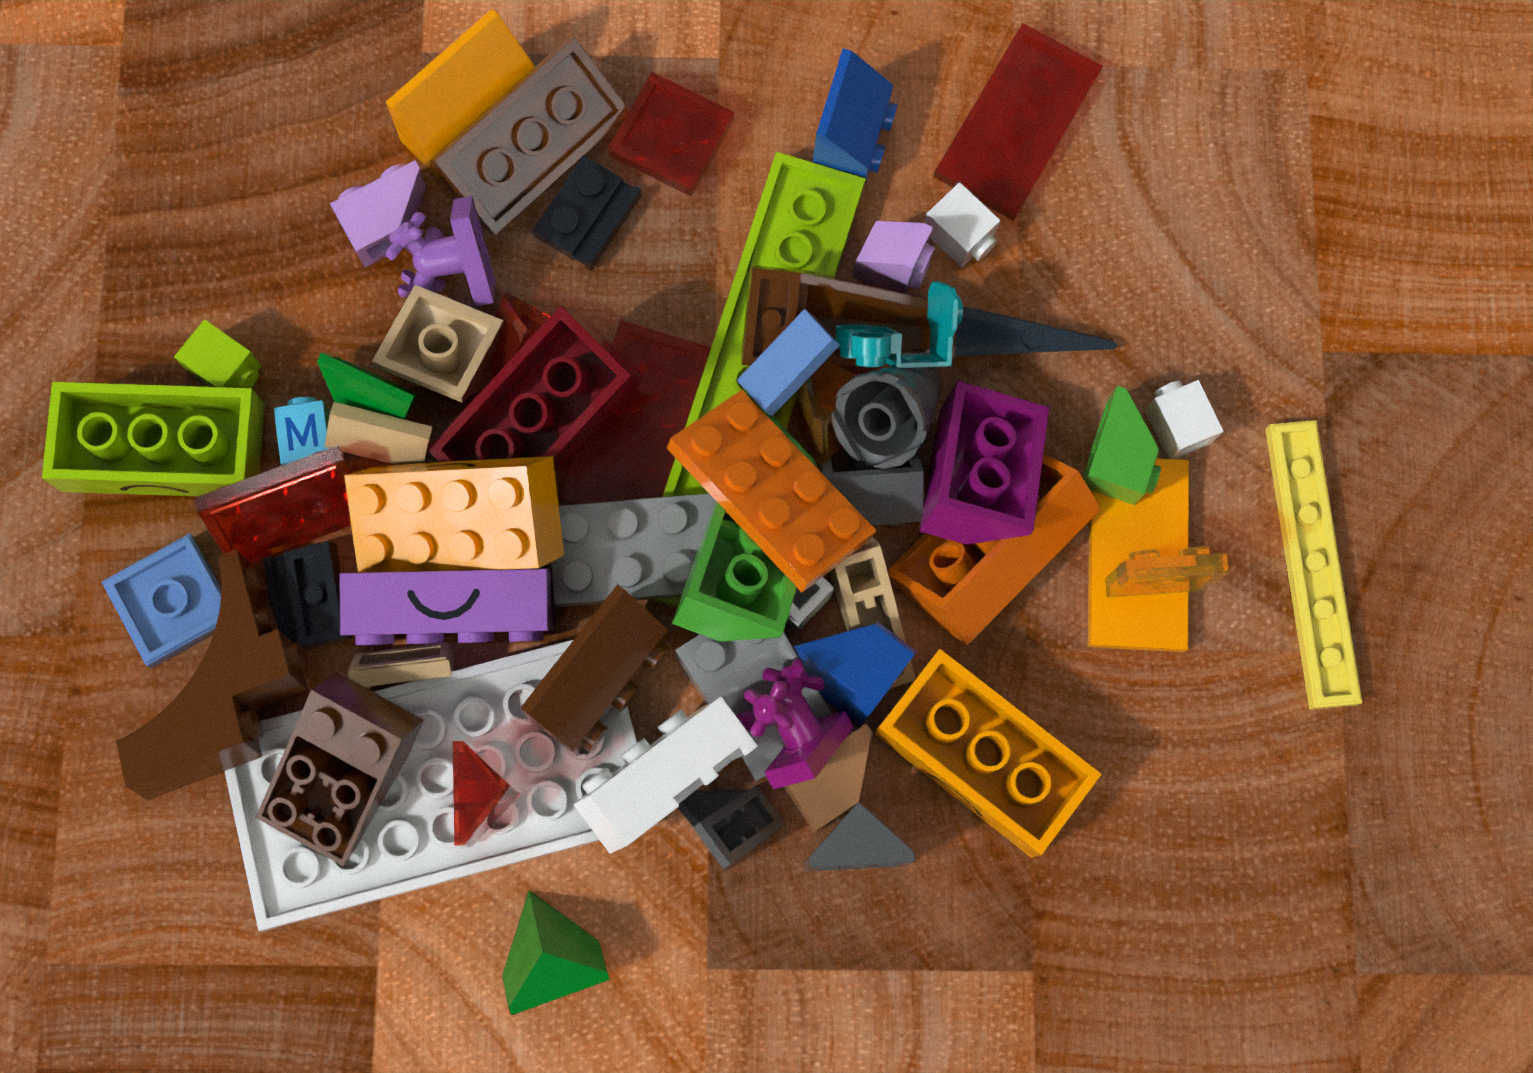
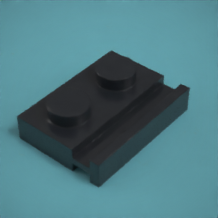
M583 155L533 228L534 237L570 259H576L584 264L585 268L592 271L641 198V189L636 186H630L620 176Z
M325 541L283 552V555L263 558L270 608L276 618L278 630L291 642H299L304 650H309L352 639V635H340L341 568L336 543Z

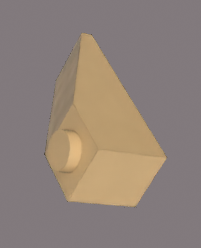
M872 537L869 542L829 572L834 593L847 631L873 625L878 621L906 642L881 545ZM911 660L890 688L916 680Z

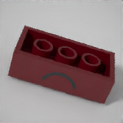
M560 305L427 450L439 462L553 456L554 471L556 473L645 377L578 310Z

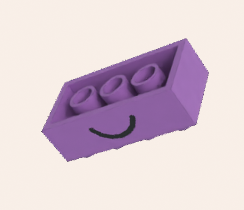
M552 570L340 573V635H355V645L395 643V634H407V644L444 642V633H458V643L494 641V632H509V642L544 640V631L555 630Z

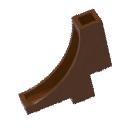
M237 549L218 556L221 572L220 611L210 645L199 667L187 685L163 711L141 728L116 740L125 786L147 800L263 757L258 740L263 737V727L255 710L308 690L303 672L309 670V664L302 646L299 642H291L278 630V624L271 608L268 605L265 606L262 591L267 590V582L261 567L257 562L251 564Z

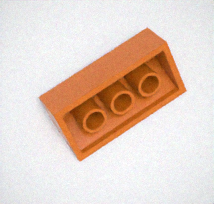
M1043 454L1034 529L1030 535L966 545L924 533L887 570L888 576L938 627L968 645L1101 508L1078 470Z

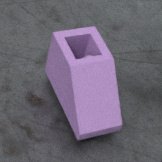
M416 160L406 165H394L385 170L381 178L365 186L358 185L348 188L340 194L338 200L330 203L364 268L387 257L386 250L393 244L389 240L390 234L395 232L403 223L410 222L412 216L419 210L426 189V183Z
M876 221L855 262L852 277L869 285L907 293L910 287L918 290L929 269V262L935 250V247L928 244L933 227L925 223Z

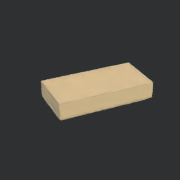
M333 402L324 447L391 464L424 463L432 426Z
M445 642L355 653L348 670V677L363 687L449 677L452 675L455 661L453 644Z

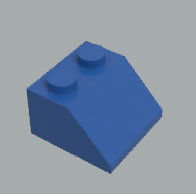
M842 49L818 126L813 163L866 178L867 180L869 171L875 173L879 171L885 146L878 144L881 130L891 131L898 104L890 102L893 84L857 54L848 49Z

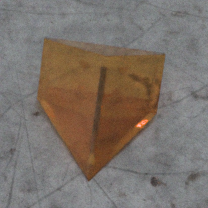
M827 359L797 390L799 432L815 462L823 464L843 448L836 437L832 425V412L837 411L835 405L839 389L856 376V374Z

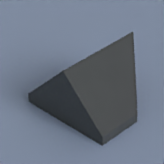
M757 785L750 789L694 791L680 802L677 808L724 872L786 825Z

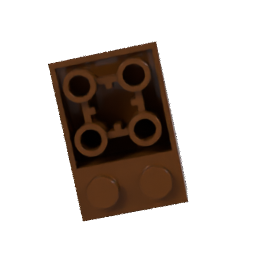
M338 672L334 673L311 689L255 818L338 864L345 866L403 767L424 719Z

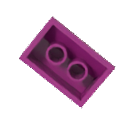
M957 380L939 411L920 532L966 545L1030 535L1034 529L1049 407Z

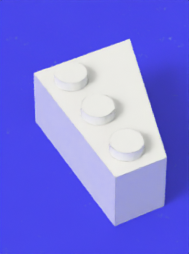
M722 696L686 716L682 709L657 727L663 735L653 743L649 744L643 738L620 756L625 764L611 774L606 767L582 785L587 794L573 805L610 854L628 846L678 808L679 803L703 784L706 786L719 776L717 773L731 761L743 755L746 756L758 747Z

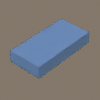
M804 309L737 381L764 412L773 416L840 344L811 313Z

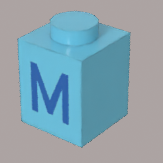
M298 397L289 400L287 406L274 408L280 463L291 476L339 468L337 450L324 447L331 411L323 400L317 401L314 397Z

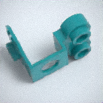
M932 281L928 289L927 319L930 326V352L928 354H901L902 334L886 326L842 324L836 326L835 340L840 344L838 347L840 348V357L856 359V365L863 367L885 366V363L895 368L952 366L953 336L957 330V325L961 323L963 317L962 300L957 295L954 287L940 281Z

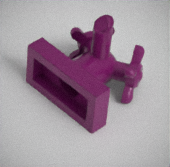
M795 659L791 666H787L781 671L773 668L764 669L762 678L775 682L771 693L760 695L754 689L746 690L744 698L754 704L753 709L736 714L747 731H751L754 737L763 736L766 727L775 724L784 742L783 749L764 771L773 789L815 779L854 728L845 710L819 718L814 716L805 697L802 695V689L806 687L813 690H823L824 680L820 677L808 676V673L803 669L804 664L800 659Z

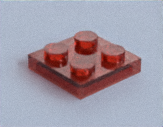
M651 72L608 147V154L610 157L692 197L734 121V112Z

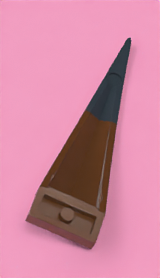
M751 265L741 351L742 365L751 366L804 309L811 313L834 339L837 325L863 324L886 326L902 334L901 354H928L930 352V326L927 319L928 298L799 268L796 270ZM963 306L962 321L957 325V330L953 336L952 357L1112 350L1118 347V345L1110 339ZM837 348L820 367L856 364V359L840 357V348Z

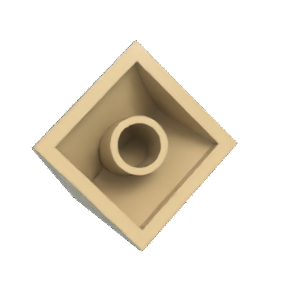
M414 285L374 356L372 366L463 403L485 386L504 321Z

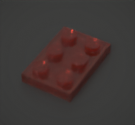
M337 445L280 467L269 469L261 474L231 485L220 487L212 492L195 497L194 501L198 515L223 554L237 549L251 563L351 526L344 475L353 472L340 446Z

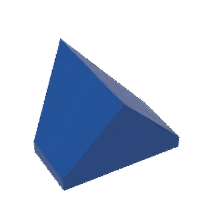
M878 621L873 625L794 646L809 676L820 677L824 680V689L818 690L822 699L839 712L845 710L849 719L859 727L872 713L917 652Z

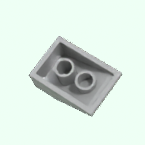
M784 632L780 638L720 642L699 634L675 650L677 661L705 704L707 705L722 696L735 715L753 709L754 704L744 698L746 690L754 689L760 695L771 693L775 682L762 678L764 669L773 668L781 671L783 668L791 666L795 659H799ZM806 687L802 689V695L805 697L816 718L831 714L818 690ZM775 724L767 726L761 737H754L751 731H747L758 747L740 758L756 782L766 776L764 771L784 746V742Z

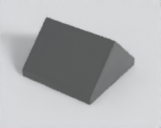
M858 802L804 862L806 872L904 867L914 863L915 858L914 851Z

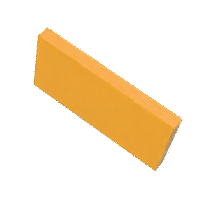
M1156 458L1154 465L1161 467L1157 485L1152 494L1145 493L1135 505L1091 491L1101 510L1089 521L1087 647L1185 652L1188 650L1189 460Z

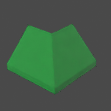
M321 352L317 360L335 402L406 420L418 396L417 393L329 352Z

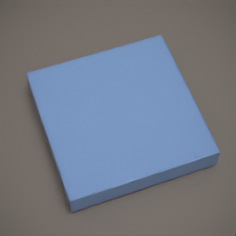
M190 533L102 581L145 665L151 669L214 634L220 611L221 584L195 537Z

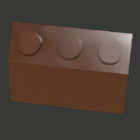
M617 584L520 709L531 722L574 755L578 756L583 748L591 752L606 734L608 727L603 722L613 709L617 708L622 712L638 692L639 687L634 682L645 668L653 672L669 652L670 647L665 644L669 638L668 629Z

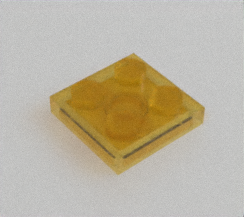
M1205 546L1184 548L1179 550V556L1160 557L1159 550L1132 552L1129 554V559L1120 562L1118 567L1105 578L1107 597L1204 591L1229 573L1227 553L1210 554L1209 547Z

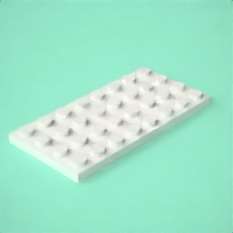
M573 640L452 671V675L449 677L416 680L374 691V693L424 719V722L403 767L345 866L338 864L255 818L302 710L262 720L263 737L258 740L263 757L225 771L258 931L274 929L600 841L573 804L587 794L582 787L584 783L606 767L611 774L625 764L620 756L637 743L628 706L622 712L614 708L603 722L608 727L604 737L591 752L583 748L578 756L574 755L527 718L520 707Z

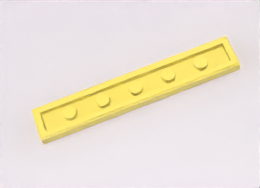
M1317 420L1270 424L1265 428L1309 710L1362 704V697Z

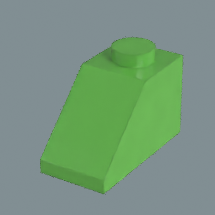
M1116 386L1106 401L1082 477L1091 491L1135 505L1145 493H1153L1160 476L1161 467L1154 465L1159 448L1126 388Z

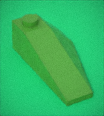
M716 501L672 624L719 642L780 638L784 632L791 609L796 585Z

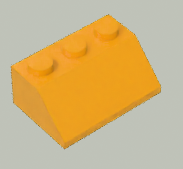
M493 9L489 10L386 101L400 141L438 179L442 175L430 160L535 67L499 14Z

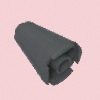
M889 366L861 373L847 381L837 393L835 410L832 412V425L838 441L848 454L858 461L863 458L875 463L874 467L882 469L900 466L912 458L925 441L942 392L943 385L939 372L935 367L895 368Z

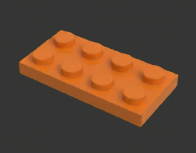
M740 390L671 437L667 449L715 501L726 510L730 517L802 593L869 542L877 531L743 390Z

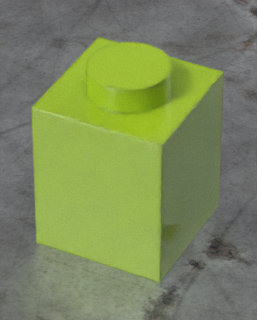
M205 319L174 356L188 373L208 387L252 388L257 381L258 370L261 368V364L251 351Z

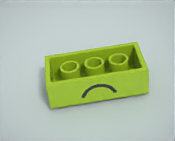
M52 382L42 479L61 492L257 498L265 404L252 388Z

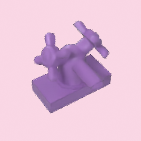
M473 196L453 200L450 218L454 232L452 236L444 237L438 228L429 227L424 240L421 237L423 231L419 226L424 222L426 216L421 212H416L410 222L403 223L395 232L390 234L389 240L393 244L387 248L386 256L392 261L404 247L412 254L413 265L417 270L416 275L410 270H402L401 278L408 284L399 286V296L408 297L414 285L435 293L440 292L445 288L446 282L441 279H435V277L464 273L474 305L480 306L494 303L496 279Z

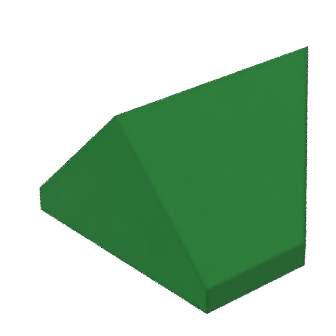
M529 890L502 974L511 1016L610 980L599 940Z

